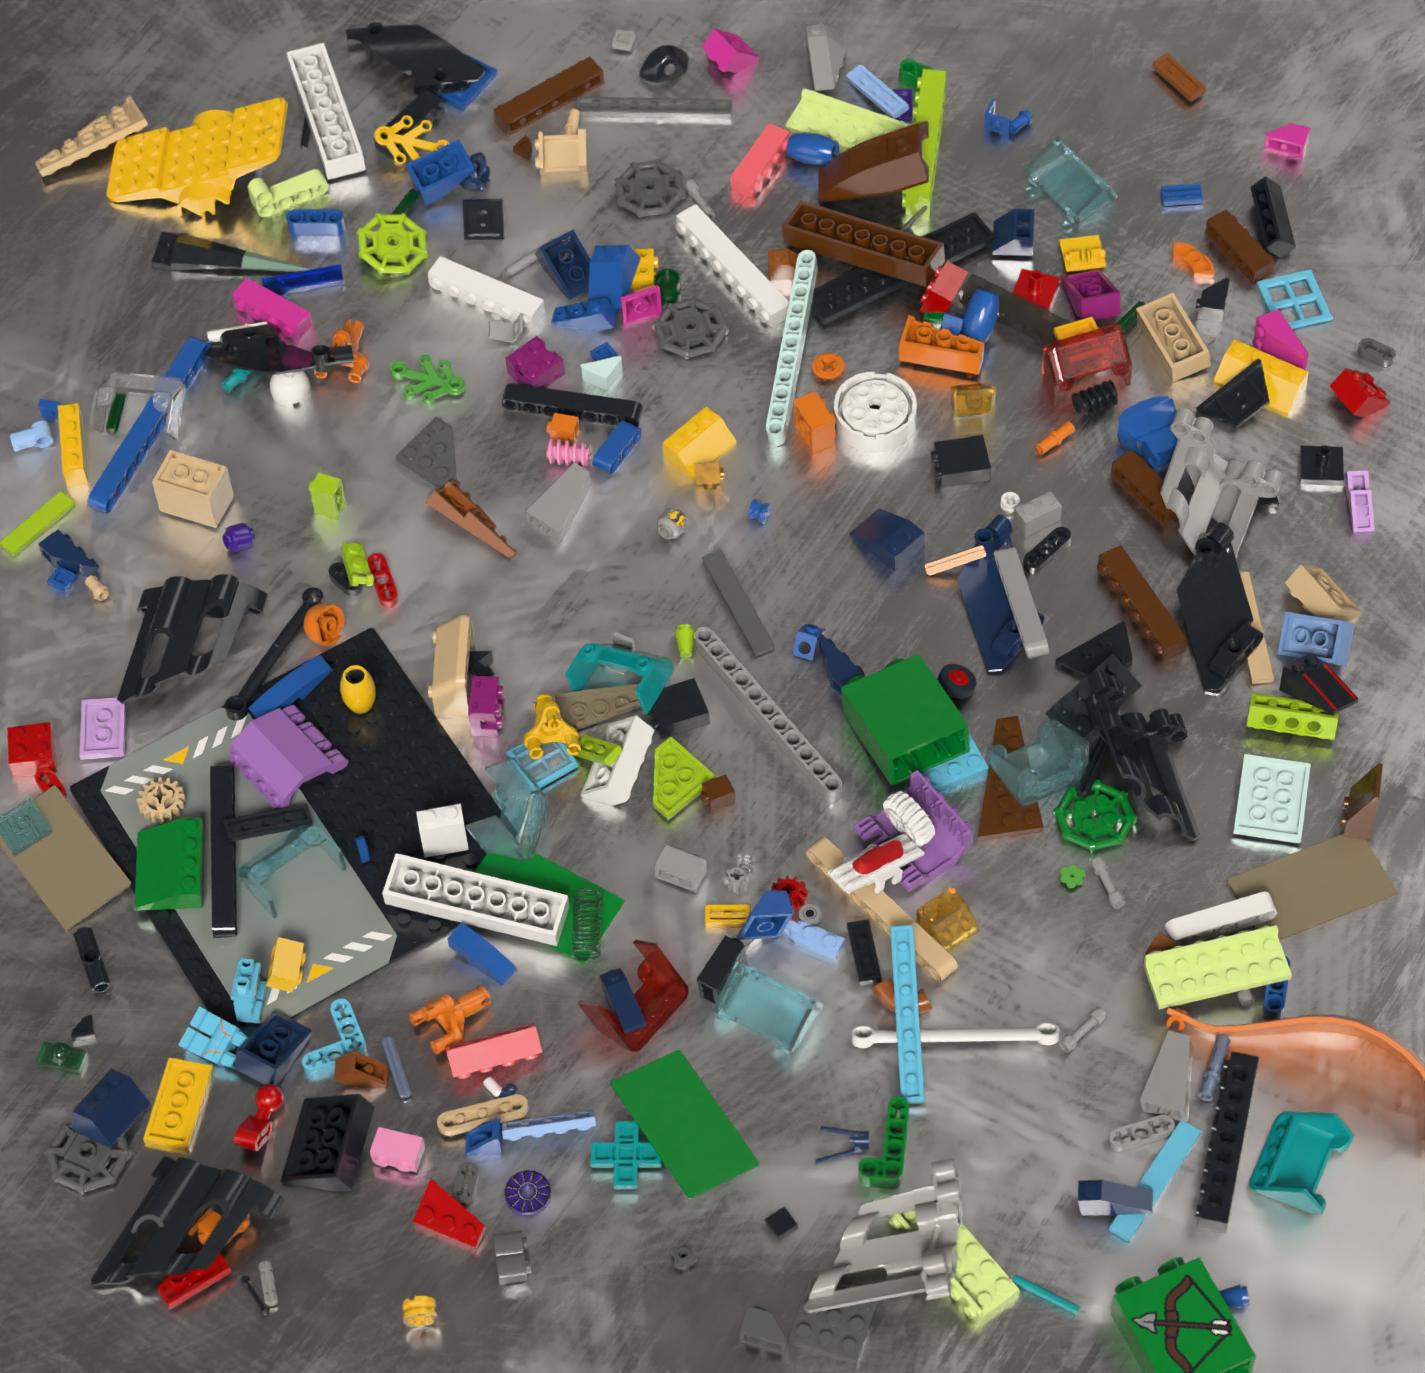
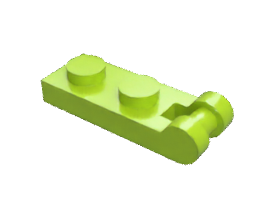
M341 543L340 551L350 586H358L359 584L373 586V574L370 573L362 543Z

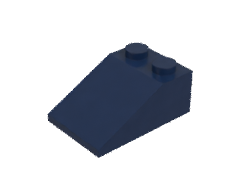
M574 230L538 248L535 252L537 259L544 271L568 300L588 291L591 259Z
M881 508L850 532V536L894 572L923 549L925 543V532L914 523Z
M274 1010L237 1049L234 1069L263 1084L277 1085L286 1076L313 1034V1030Z

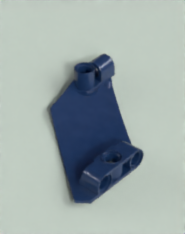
M998 514L986 528L979 529L975 533L974 547L983 545L986 550V557L966 563L957 578L988 672L1003 671L1024 647L994 557L995 550L1013 546L1010 534L1013 532L1011 522L1001 514ZM1037 612V613H1038V616H1039V618H1040L1041 624L1043 625V623H1044V615L1041 614V613H1039V612Z

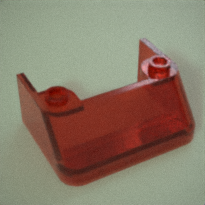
M1118 324L1110 325L1052 342L1044 348L1042 384L1053 407H1056L1058 404V394L1070 391L1075 379L1111 368L1114 375L1122 376L1126 386L1131 385L1132 362L1121 326Z
M641 940L633 942L645 958L637 970L638 978L643 985L634 996L647 1026L625 1034L615 1014L610 1009L603 1008L600 1004L582 1000L577 1003L596 1029L624 1049L632 1052H637L644 1047L687 999L689 993L687 984L656 943Z

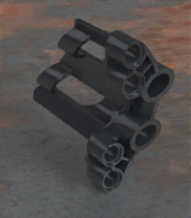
M227 574L216 575L211 580H191L186 577L175 576L166 579L161 587L143 590L137 612L139 613L140 611L145 615L117 700L124 704L130 699L135 700L147 697L156 692L164 681L179 675L185 678L195 677L206 672L213 665L224 663L243 616L247 614L263 615L269 595L250 584L239 582L237 577ZM207 616L211 619L221 620L222 623L214 648L204 655L193 656L192 652L204 617ZM159 633L166 634L169 640L158 673L147 678H141L154 636Z
M1102 670L1090 673L1086 681L1091 695L1086 698L1085 705L1095 732L1109 745L1122 778H1129L1135 797L1159 821L1165 817L1175 819L1180 835L1192 841L1196 840L1200 833L1167 744L1180 742L1188 737L1182 715L1178 713L1169 715L1168 710L1162 708L1153 711L1149 715V722L1139 712H1128L1121 716L1118 713L1119 707L1126 699V695L1120 678L1115 675L1107 677L1106 673ZM1150 786L1164 791L1165 795L1153 796Z
M163 1156L151 1174L153 1178H157L91 1278L92 1286L124 1284L133 1281L139 1275L158 1273L160 1275L173 1276L186 1274L193 1270L208 1269L252 1209L259 1213L261 1211L273 1219L285 1199L261 1182L255 1181L243 1173L230 1169H217L188 1158L178 1157L176 1160ZM209 1208L222 1216L200 1251L188 1254L176 1252L204 1209ZM149 1219L154 1220L159 1227L138 1260L132 1263H121V1260Z

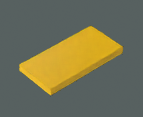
M168 1058L144 1134V1143L189 1150L214 1070L213 1065Z

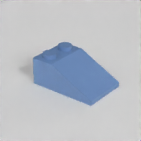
M1285 612L1277 654L1300 659L1306 655H1314L1327 664L1347 667L1355 624Z

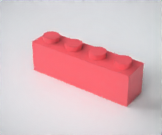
M768 123L732 174L731 190L750 198L761 190L764 180L770 177L774 166L780 163L783 153L787 152V143L790 137L789 131Z
M534 1023L445 1047L453 1078L458 1077V1079L470 1077L472 1072L479 1070L481 1073L489 1072L494 1069L493 1066L500 1064L504 1067L515 1064V1060L535 1059L539 1053H543Z

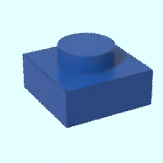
M40 399L38 407L41 417L49 420H59L58 406L61 405L60 401Z

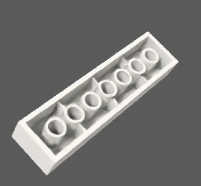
M324 43L286 52L289 69L327 179L330 180L366 170L363 153Z
M397 853L395 854L382 893L385 904L554 946L558 945L570 907L568 895Z

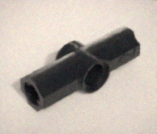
M91 927L79 928L73 933L92 992H105L111 987V983Z

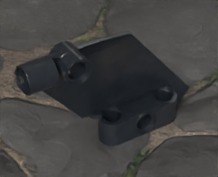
M273 324L225 331L220 336V345L211 346L205 352L206 356L232 367L268 375L312 369L316 372H327L332 366L354 363L351 345L333 347V357L330 356V348L326 345H317L310 352L294 345H287L284 341H281L278 329Z

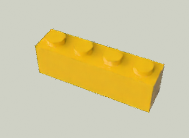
M78 403L58 406L64 478L67 486L86 484L88 479L81 410Z

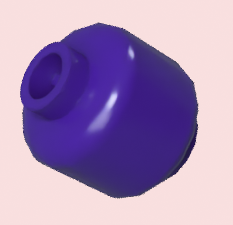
M245 523L229 526L222 535L224 546L234 553L250 549L253 545V540H255V532Z

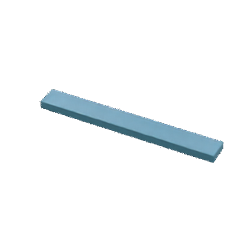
M913 925L890 926L900 1094L909 1104L924 1103L925 1100Z

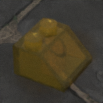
M978 383L951 386L953 418L995 415V385L993 383Z

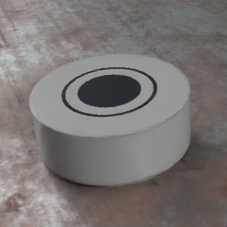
M815 904L803 905L799 910V921L814 926L818 925L821 921L820 908Z

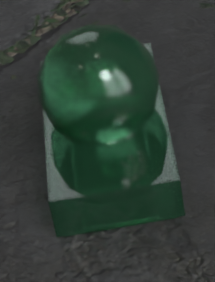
M43 1042L36 1059V1064L81 1074L88 1054L86 1050L69 1047L64 1042H56L54 1044Z

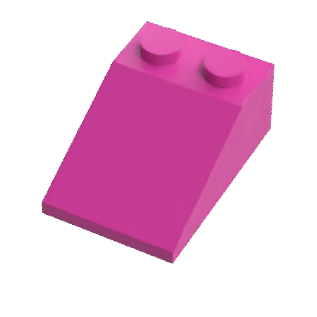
M1277 309L1257 317L1256 326L1254 327V339L1252 340L1254 348L1306 370L1309 353L1281 311Z

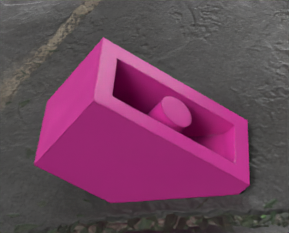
M1291 123L1268 132L1265 138L1264 149L1303 158L1309 142L1311 128Z

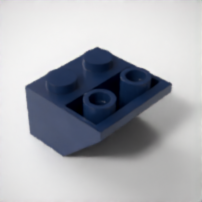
M1013 209L994 220L993 233L996 235V239L993 242L992 255L1033 256L1034 209Z

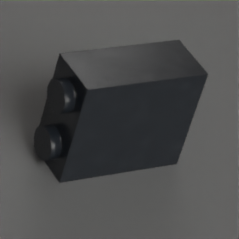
M983 435L934 442V451H930L931 462L936 463V468H934L935 479L940 480L941 488L991 481V465Z
M695 678L664 687L651 710L646 714L651 715V727L654 729V733L658 732L660 740L710 724L709 711Z
M725 935L697 978L700 998L719 1008L748 965L745 945L741 940L735 937L731 939Z

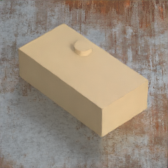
M1174 293L1136 308L1137 323L1173 382L1210 366L1209 351Z

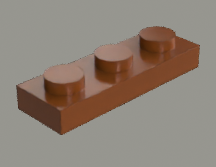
M1168 53L1153 62L1152 68L1190 102L1205 93L1206 87Z

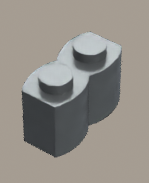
M521 1230L493 1234L499 1284L528 1281L527 1273H532L530 1259H525L524 1255L525 1251H529L527 1237H522Z

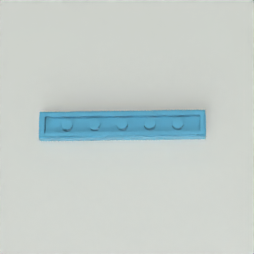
M1179 1122L1137 1185L1138 1188L1153 1191V1207L1201 1136L1202 1131L1189 1123ZM1148 1214L1117 1215L1109 1227V1231L1130 1243Z

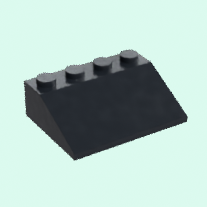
M360 1094L304 1098L281 1182L328 1191L352 1190L375 1106Z

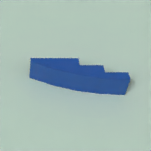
M317 655L281 679L248 709L256 718L278 708L284 709L290 706L297 698L303 700L333 669L321 655Z

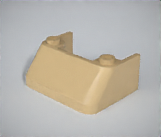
M461 614L437 626V630H433V643H436L433 683L428 687V697L433 700L436 718H469L467 696L470 649H475L476 645L471 615Z

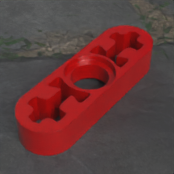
M374 553L368 557L367 562L370 573L373 574V584L379 602L383 607H394L398 603V593L384 555ZM375 562H378L380 564L381 570L377 571L376 565L374 564ZM381 577L388 578V581L384 584L377 582ZM388 590L391 599H387L385 591Z

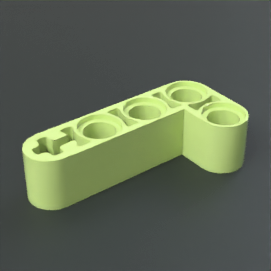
M318 169L308 171L270 187H267L262 178L253 179L248 184L250 200L260 217H268L321 196L329 189L327 181Z

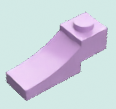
M1368 470L1347 471L1344 476L1352 534L1374 533L1372 491L1369 486Z

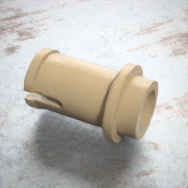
M90 575L86 578L85 585L92 591L94 599L99 601L105 600L109 595L108 588L102 585L96 575Z

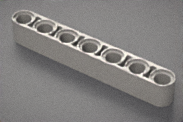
M1015 546L995 550L996 565L1027 658L1031 659L1049 654L1047 639Z

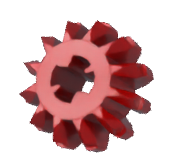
M787 875L785 880L779 877L777 883L772 884L771 890L787 891L792 909L799 911L800 905L806 904L808 890L805 887L804 881L799 882L797 876L794 879H790V876Z

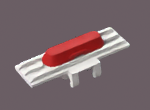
M902 833L879 846L871 844L868 846V849L852 857L844 858L841 865L829 870L827 874L848 894L872 883L876 885L875 893H880L884 889L885 880L893 877L892 883L894 885L899 883L903 872L900 867L920 858L925 853L905 833Z

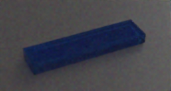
M340 264L262 278L263 287L280 296L344 284Z

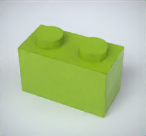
M318 472L315 479H312L309 485L314 511L317 514L338 519L346 505L342 480Z

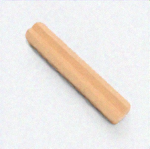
M979 545L926 563L925 570L928 575H933L986 557V550L983 545Z

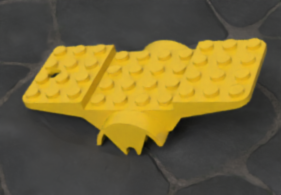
M279 97L236 108L234 113L224 110H208L198 114L190 127L171 132L167 127L117 141L107 187V197L113 202L163 198L178 203L179 216H183L184 208L202 217L206 215L204 211H209L212 215H215V203L217 200L225 204L230 203L231 191L234 188L236 178L266 166L279 157L288 103L284 98Z

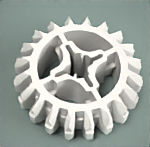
M896 791L886 799L883 804L884 812L889 818L890 823L894 825L900 834L905 833L920 847L932 839L935 834L932 821L913 798L902 791Z

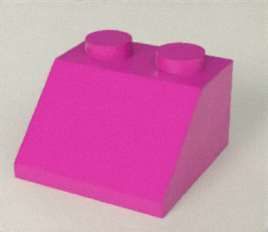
M715 28L702 46L707 52V57L716 61L717 67L725 73L727 71L737 73L757 62L760 58L737 34Z

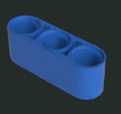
M294 209L286 215L289 232L295 236H339L346 230L343 213L337 209Z
M622 420L596 452L592 465L612 475L640 440L642 429Z
M1285 956L1290 968V960L1287 956ZM1288 980L1266 985L1262 1016L1266 1021L1282 1018ZM1272 987H1279L1280 990H1275ZM1269 1007H1276L1278 1010H1272Z

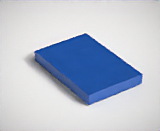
M469 55L466 56L485 70L479 81L470 82L469 88L465 91L435 94L443 99L444 102L461 111H464L498 75V70Z

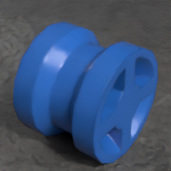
M755 498L750 504L747 517L750 519L756 518L760 523L764 524L771 514L772 505L768 503L763 504Z

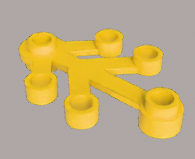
M410 116L402 117L401 121L390 128L380 126L374 134L378 144L387 146L397 166H402L405 163L406 156L399 152L394 143L401 144L412 161L420 158L413 147L435 151L438 150V147H444L449 143L446 140L432 143L415 139L420 134L428 133L431 130L432 124L428 120H423L418 127L403 136L397 135L396 133L401 129L411 127L413 120ZM407 119L410 124L405 125L403 120ZM427 124L429 129H424L422 125ZM381 134H386L387 139H382ZM396 157H402L403 162H398Z

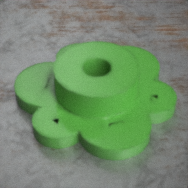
M1076 865L1061 868L1060 873L1062 876L1060 881L1066 883L1067 887L1075 888L1077 884H1083L1085 876L1083 869L1077 868Z

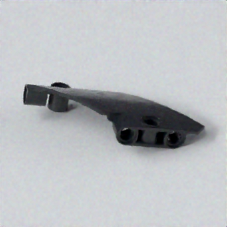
M372 22L367 27L346 29L348 46L365 45L401 73L411 75L413 91L416 95H420L426 89L433 94L465 91L469 88L470 82L479 81L485 73V70L457 48L420 25L383 26L381 23Z
M1219 522L1206 538L1199 539L1196 542V555L1176 590L1205 691H1219L1254 652L1264 637L1261 631L1250 625L1254 619L1231 543L1234 540V533L1230 527L1222 522Z

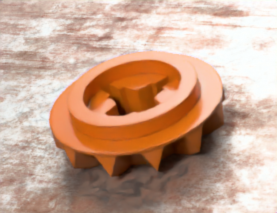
M834 353L820 354L812 363L813 373L816 374L817 378H823L824 382L826 379L834 381L836 377L840 378L845 370L843 359ZM825 366H827V367L832 366V370H830V369L825 370Z

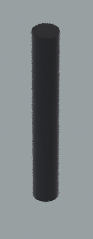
M306 115L304 117L300 150L308 149L310 127Z

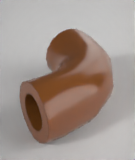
M890 978L871 989L881 1004L895 1013L893 979ZM924 990L917 991L919 1014L932 1010L933 1008Z

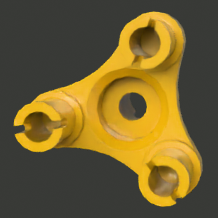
M549 694L537 696L536 700L538 701H533L536 714L535 726L523 737L524 744L529 750V756L532 759L541 758L543 755L541 745L550 742L566 744L568 754L577 755L581 751L577 729L563 720L559 706L554 702L552 696Z

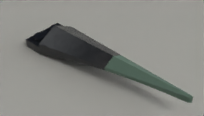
M163 231L151 261L152 267L170 271L254 269L312 273L311 268L184 233L178 235Z

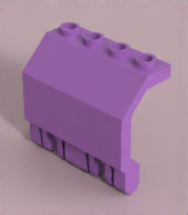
M290 705L284 709L278 708L250 721L231 743L229 753L231 764L236 766L243 773V776L276 809L289 807L291 796L303 782L326 771L333 774L342 770L348 764V760L337 749L327 752L332 744L311 722L308 721L302 724L305 716L295 705Z
M918 770L910 775V787L905 793L913 798L928 815L935 828V834L927 844L921 847L918 846L925 854L904 865L908 868L902 872L900 883L908 892L915 890L922 884H927L954 866L971 845L973 833L970 824L966 821L964 822L959 817L957 810L947 804L943 794L940 791H936L932 787L930 780L925 775L922 776ZM884 810L877 815L867 816L854 826L855 832L864 842H868L879 835L880 838L872 843L877 846L900 835L899 831L890 823Z

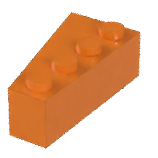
M908 315L899 343V361L979 375L984 358L983 342L961 334L958 336L953 335L948 329L942 328L940 330L934 328L932 323L926 321L921 323L916 321L915 317Z

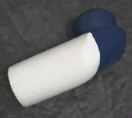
M492 1077L486 1078L483 1083L493 1096L499 1098L514 1095L518 1090L511 1083H508L504 1088Z

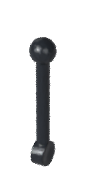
M248 1275L242 1276L241 1282L244 1286H247L261 1308L260 1313L264 1316L268 1315L270 1310L267 1306H264L252 1287L250 1277Z

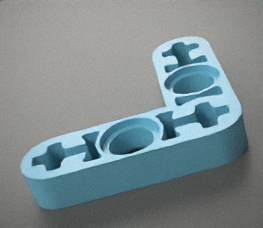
M337 999L333 1001L330 1007L341 1041L309 1052L303 1057L302 1066L308 1075L314 1076L334 1069L335 1060H330L328 1058L329 1054L333 1051H338L341 1057L351 1051H355L351 1041L355 1039L359 1050L355 1052L362 1055L366 1054L367 1047L352 1007L346 999ZM339 1007L344 1009L346 1018L342 1019L338 1011ZM348 1024L355 1027L351 1033H344L342 1031L343 1027ZM321 1056H324L326 1063L323 1064ZM314 1060L316 1066L312 1067L310 1061Z

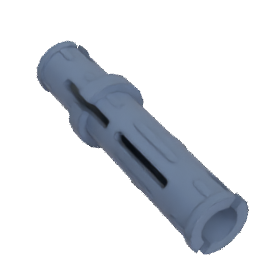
M1217 1035L1208 1067L1202 1075L1203 1083L1198 1096L1205 1101L1213 1100L1217 1084L1221 1081V1070L1231 1043V1039L1225 1035Z

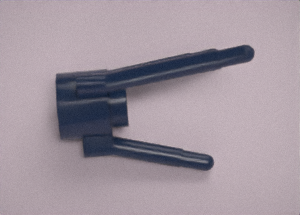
M821 1126L820 1129L822 1131L849 1136V1146L854 1147V1149L819 1158L815 1162L818 1164L851 1155H863V1149H869V1131H853Z

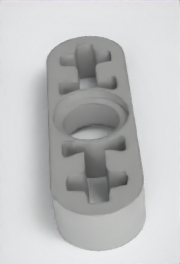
M1163 1114L1116 1128L1109 1135V1146L1116 1152H1124L1169 1138L1174 1131V1121L1170 1116ZM1160 1123L1168 1126L1167 1130H1164L1162 1127L1159 1128ZM1140 1128L1145 1129L1148 1132V1136L1139 1138L1136 1136L1135 1131ZM1117 1136H1119L1120 1139H1124L1123 1144H1120L1119 1141H1116Z

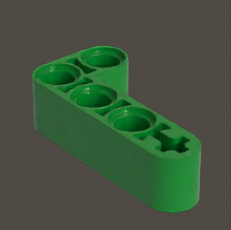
M894 1097L888 1103L883 1159L865 1158L858 1165V1179L863 1186L896 1189L902 1184L909 1120V1103L904 1097ZM897 1110H900V1118L896 1117ZM900 1130L901 1133L893 1134L891 1131ZM897 1151L899 1152V1154L891 1155L889 1154V1152ZM872 1170L874 1173L867 1175L864 1171ZM890 1172H894L898 1175L895 1177H890L887 1174Z

